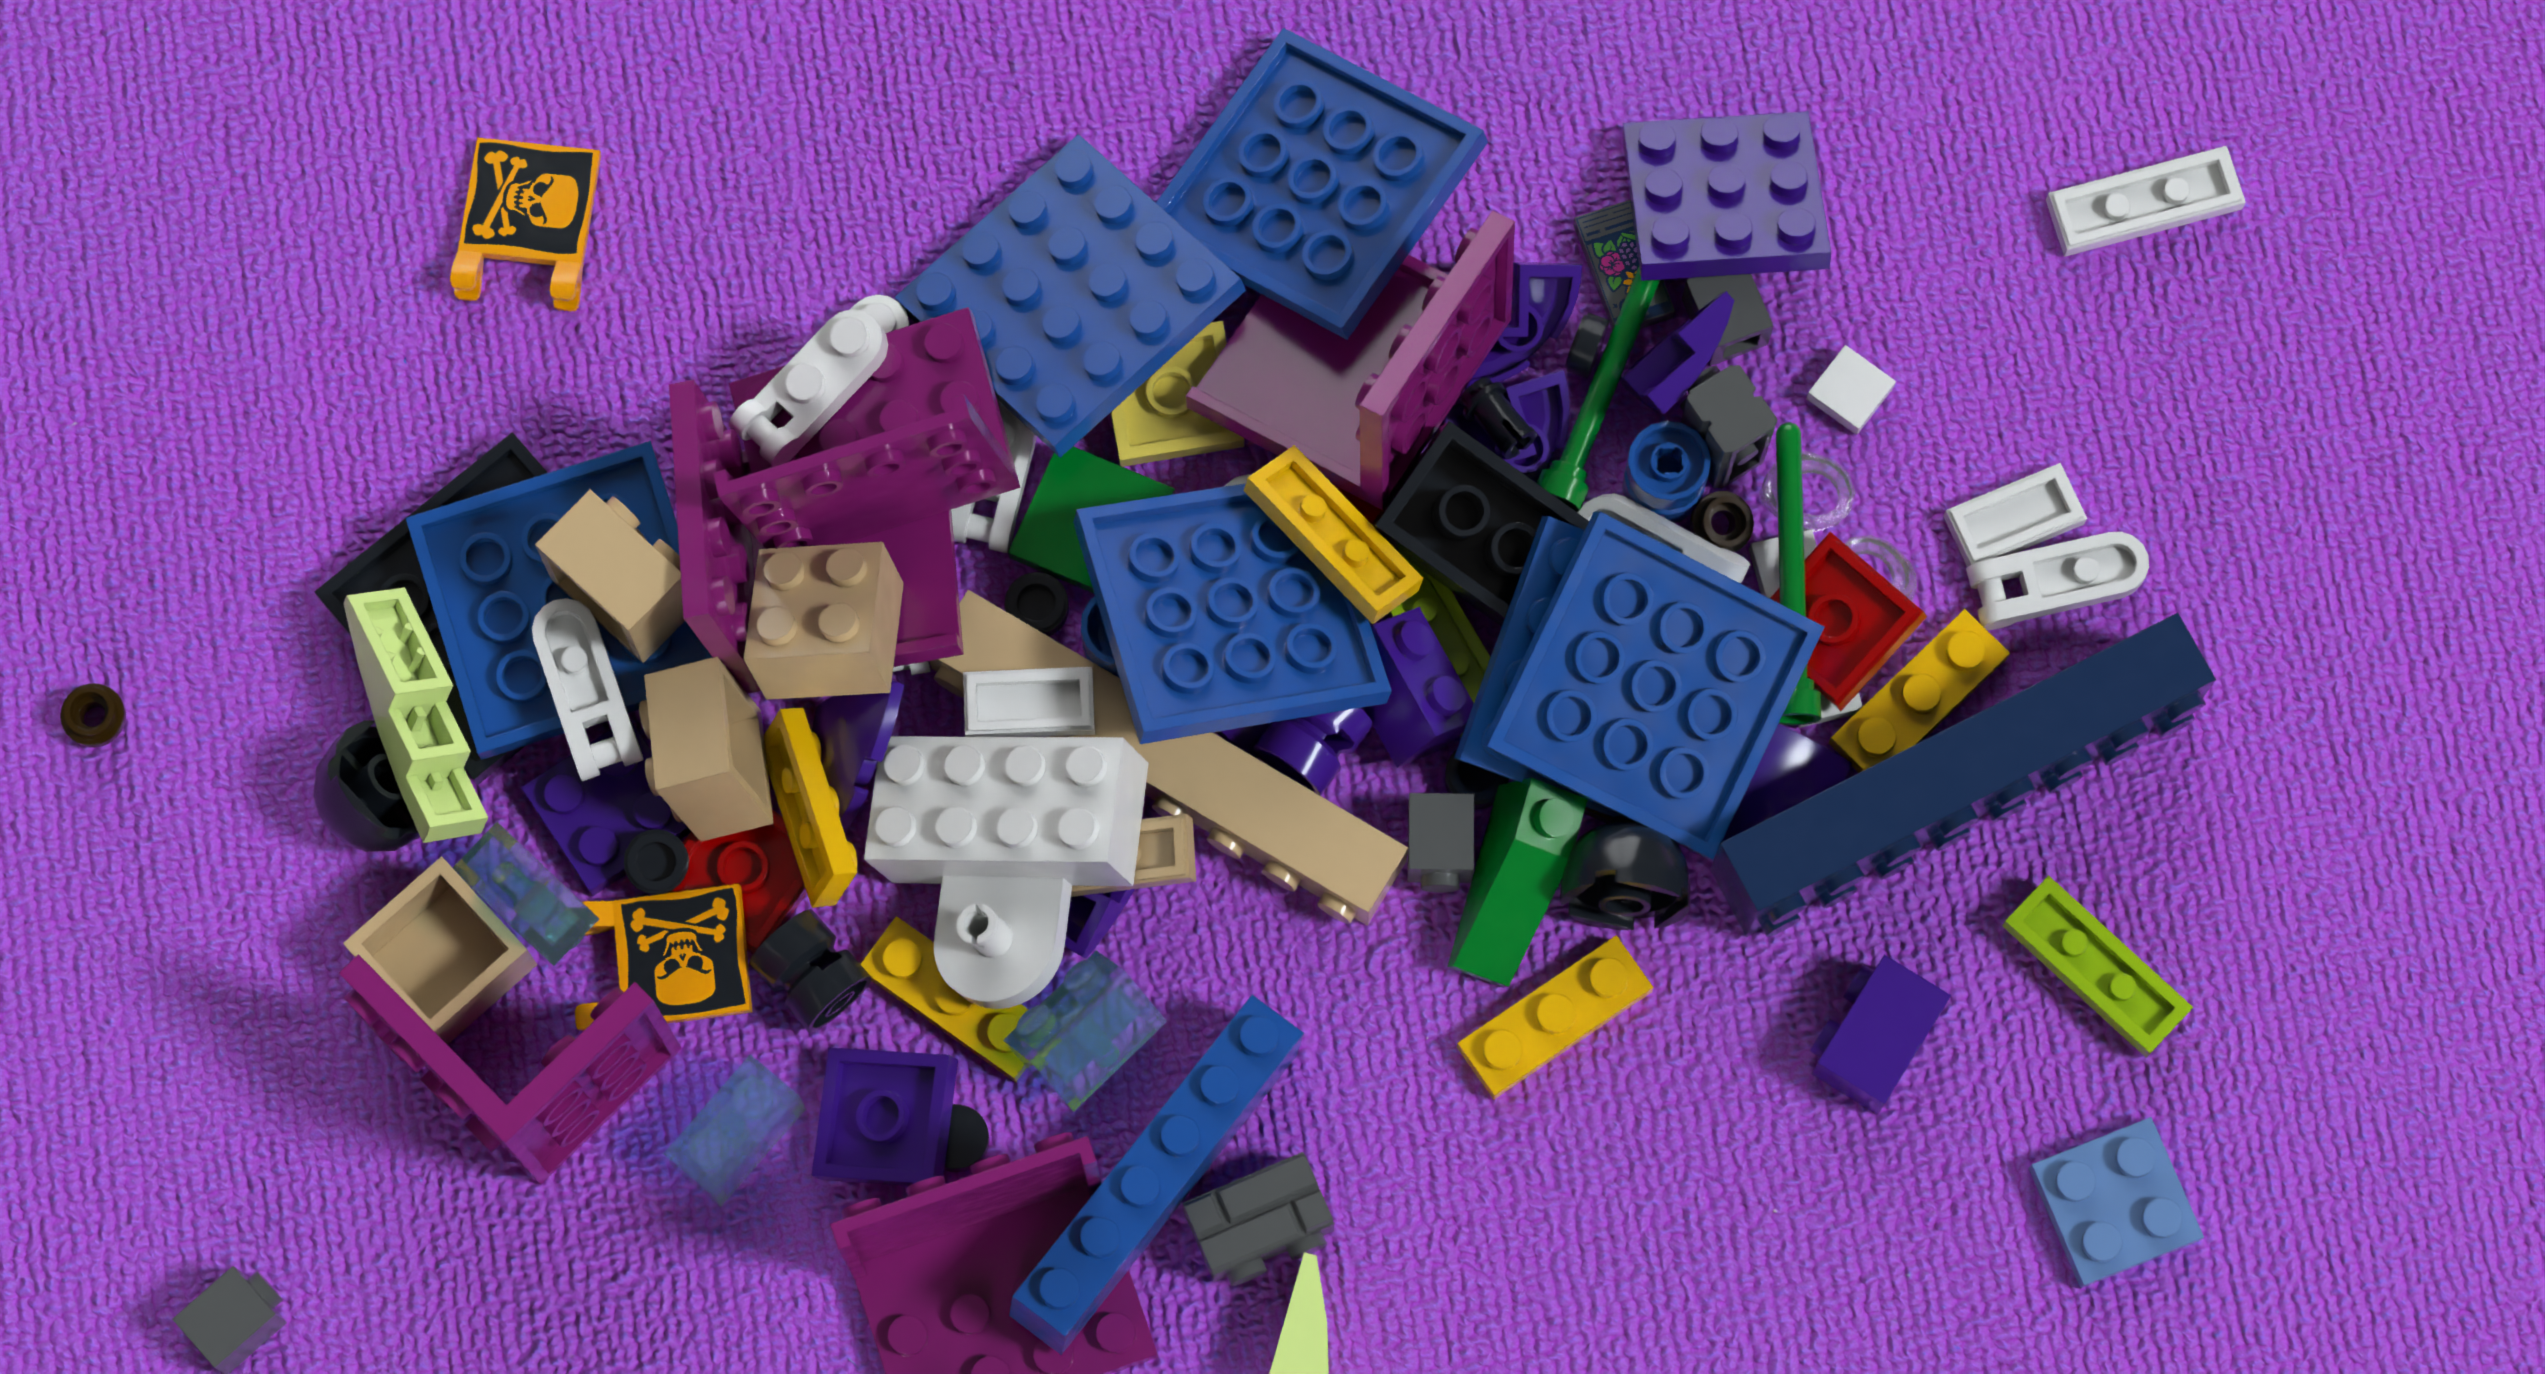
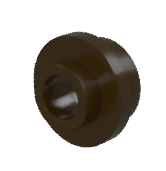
M1718 491L1704 496L1697 502L1691 514L1690 527L1693 534L1713 545L1736 552L1749 541L1753 532L1754 521L1750 507L1740 496L1732 492ZM1716 512L1723 513L1729 521L1728 531L1724 535L1717 534L1712 528L1711 519Z
M96 683L85 684L73 690L63 702L60 713L61 724L65 733L75 743L84 747H101L115 740L123 730L126 722V708L120 696L110 687ZM100 707L105 710L104 720L99 725L94 727L85 725L84 718L90 709Z

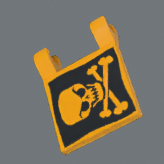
M477 137L458 251L450 275V282L457 299L476 301L480 298L484 258L554 265L550 283V294L554 299V308L561 311H576L579 308L584 258L601 161L600 150Z
M739 884L614 901L576 902L567 906V924L570 929L575 930L579 935H594L615 929L620 989L625 992L636 982L654 1000L667 1024L752 1013L742 889ZM599 1002L580 1004L576 1007L575 1024L578 1030L584 1031L594 1021L590 1014Z

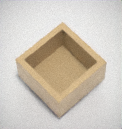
M590 489L535 546L551 580L573 600L579 601L589 608L595 620L637 659L644 663L685 621L683 619L680 556L661 539H658L651 545L637 529L640 525L639 520L617 498L612 496L605 503Z
M883 542L759 549L744 661L766 700L890 693L904 583Z
M718 656L644 675L647 700L640 702L639 714L645 734L651 740L652 757L645 760V774L653 795L661 796L670 806L677 822L683 821L700 842L774 824L761 710Z
M442 856L343 942L354 957L359 954L447 1045L538 965L525 946Z

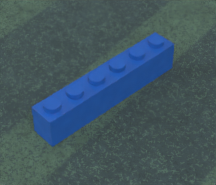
M1251 995L1014 1293L1009 1316L1062 1355L1296 1058L1304 1032L1254 995Z

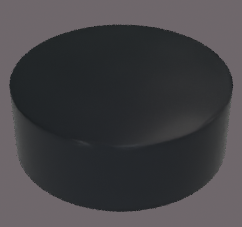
M1592 313L1583 316L1566 360L1565 368H1567V372L1586 379L1589 378L1603 344L1610 320Z
M1042 572L1027 573L1017 578L1007 590L1005 610L1050 637L1057 633L1067 620L1069 613L1068 596L1063 585L1055 577Z
M1455 750L1450 756L1445 770L1444 779L1448 793L1474 794V809H1485L1492 806L1498 786L1508 783L1509 779L1455 759L1454 756L1457 751Z
M653 829L642 832L629 843L625 851L624 870L627 878L637 889L648 894H664L672 891L683 881L688 871L689 857L686 847L677 836L665 830Z
M953 1104L944 1168L946 1171L964 1172L970 1170V1166L983 1160L988 1151L990 1139L986 1122L971 1107L960 1104Z

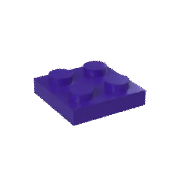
M632 721L631 724L643 755V761L626 767L623 761L600 768L601 775L581 781L571 754L521 787L592 896L626 875L624 870L625 851L629 843L637 835L648 830L659 829L668 831L682 839L691 832L683 821L677 822L670 806L661 796H654L651 792L645 774V760L652 757V751ZM612 729L590 742V745L614 737Z
M828 1047L811 1176L826 1181L910 1186L928 1178L944 1176L958 1059L946 1054Z

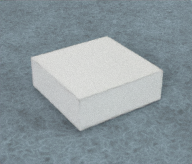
M1845 345L1810 389L1806 399L1855 435H1858L1892 391L1896 381Z

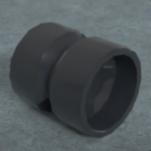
M812 909L797 914L780 926L758 947L749 962L752 968L774 992L785 990L788 993L785 1001L786 1007L810 1033L827 1025L844 1012L865 991L872 980L869 973L847 949L839 951L834 949L837 937Z

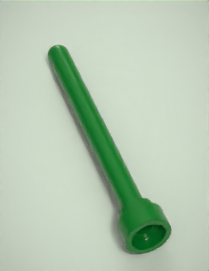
M1639 266L1561 459L1553 460L1550 469H1543L1537 482L1538 485L1577 513L1582 508L1589 491V487L1585 483L1588 474L1583 469L1660 281H1641Z
M1786 422L1781 424L1776 431L1780 604L1806 617L1801 430L1796 424ZM1807 665L1778 724L1806 725L1821 720V693L1814 690V680L1807 678Z

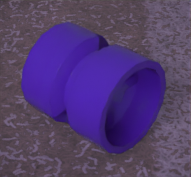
M1361 708L1272 722L1253 747L1257 755L1267 765L1321 796L1341 770L1338 756L1340 754H1353L1373 727V722Z

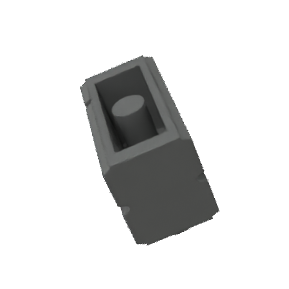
M1730 365L1722 371L1717 366L1705 369L1687 390L1689 393L1688 397L1680 405L1683 410L1680 423H1684L1696 430L1707 443L1711 457L1708 481L1713 488L1723 489L1764 463L1778 420L1762 396L1754 397L1756 387L1740 365Z
M1304 1152L1183 1203L1185 1217L1213 1281L1216 1282L1227 1277L1231 1286L1242 1284L1262 1275L1267 1271L1263 1261L1288 1251L1291 1260H1297L1303 1257L1304 1252L1312 1254L1327 1246L1324 1235L1334 1231L1335 1223Z

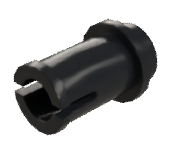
M1489 377L1481 378L1470 385L1461 395L1460 403L1464 407L1462 415L1468 421H1476L1501 450L1504 458L1512 459L1520 454V451L1515 446L1517 444L1516 439L1526 450L1534 442L1537 432L1526 423L1504 397L1506 388L1502 383H1493Z

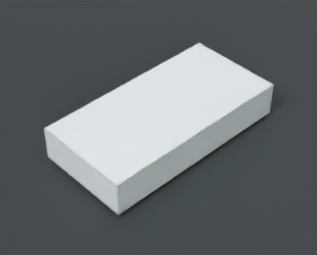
M2061 463L1947 509L1943 515L1967 567L1979 561L2017 553L2080 527L2087 520Z
M1092 667L963 672L965 737L1095 735Z

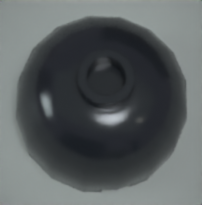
M364 720L347 728L332 743L316 767L313 796L318 814L329 831L346 845L365 852L396 851L420 838V835L397 785L377 727L371 726L375 720Z
M1621 815L1615 816L1610 819L1609 824H1603L1591 829L1576 841L1569 854L1561 879V906L1569 902L1568 915L1575 920L1596 927L1634 930V918L1654 917V928L1667 927L1683 920L1690 909V879L1686 859L1679 845L1667 835L1642 824L1635 823Z

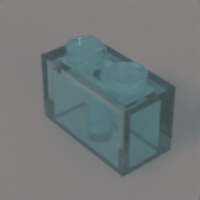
M498 822L452 867L486 903L553 966L569 950L576 947L583 939L585 933L599 920L584 903Z
M1096 950L1087 960L1074 965L1065 975L1063 983L1040 1005L1034 1006L1025 1012L1019 1019L1016 1028L1003 1041L1047 1092L1075 1112L1167 1020L1125 970Z
M750 1054L663 1154L673 1168L721 1207L806 1108L795 1091Z

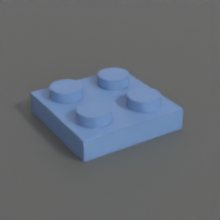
M2152 1117L2036 1162L2028 1168L2080 1289L2199 1242L2204 1238Z

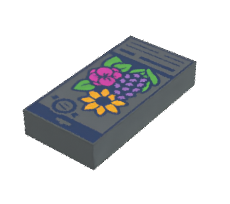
M1630 200L1575 217L1573 223L1607 318L1610 320L1609 323L1612 330L1639 266ZM1663 279L1659 281L1640 329L1674 318L1675 310Z

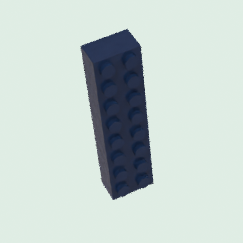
M2177 612L1721 842L1710 871L1746 937L1762 929L1766 937H1771L1799 922L1801 918L1798 913L1807 906L1820 901L1823 908H1828L1847 899L1858 891L1855 884L1864 877L1876 872L1880 880H1883L1904 870L1914 863L1912 855L1927 845L1933 843L1936 851L1946 849L1967 837L1971 833L1968 827L1979 819L1989 815L1993 823L2015 814L2027 805L2025 798L2036 790L2045 786L2048 793L2053 794L2072 785L2083 777L2081 770L2093 761L2101 758L2105 766L2120 761L2139 748L2137 741L2157 729L2161 737H2166L2186 727L2195 720L2193 713L2206 705L2203 698L2216 681V678Z

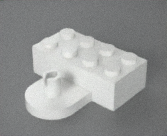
M891 736L883 761L877 764L864 860L892 883L941 884L934 936V956L941 976L959 995L980 1007L1004 1009L1020 1005L1040 993L1052 980L1059 968L1065 947L1072 886L1134 885L1149 763L1123 737Z

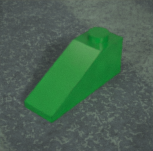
M1534 778L1523 779L1522 782H1509L1498 786L1447 967L1503 988L1509 987L1562 879L1569 854L1577 840L1588 799Z

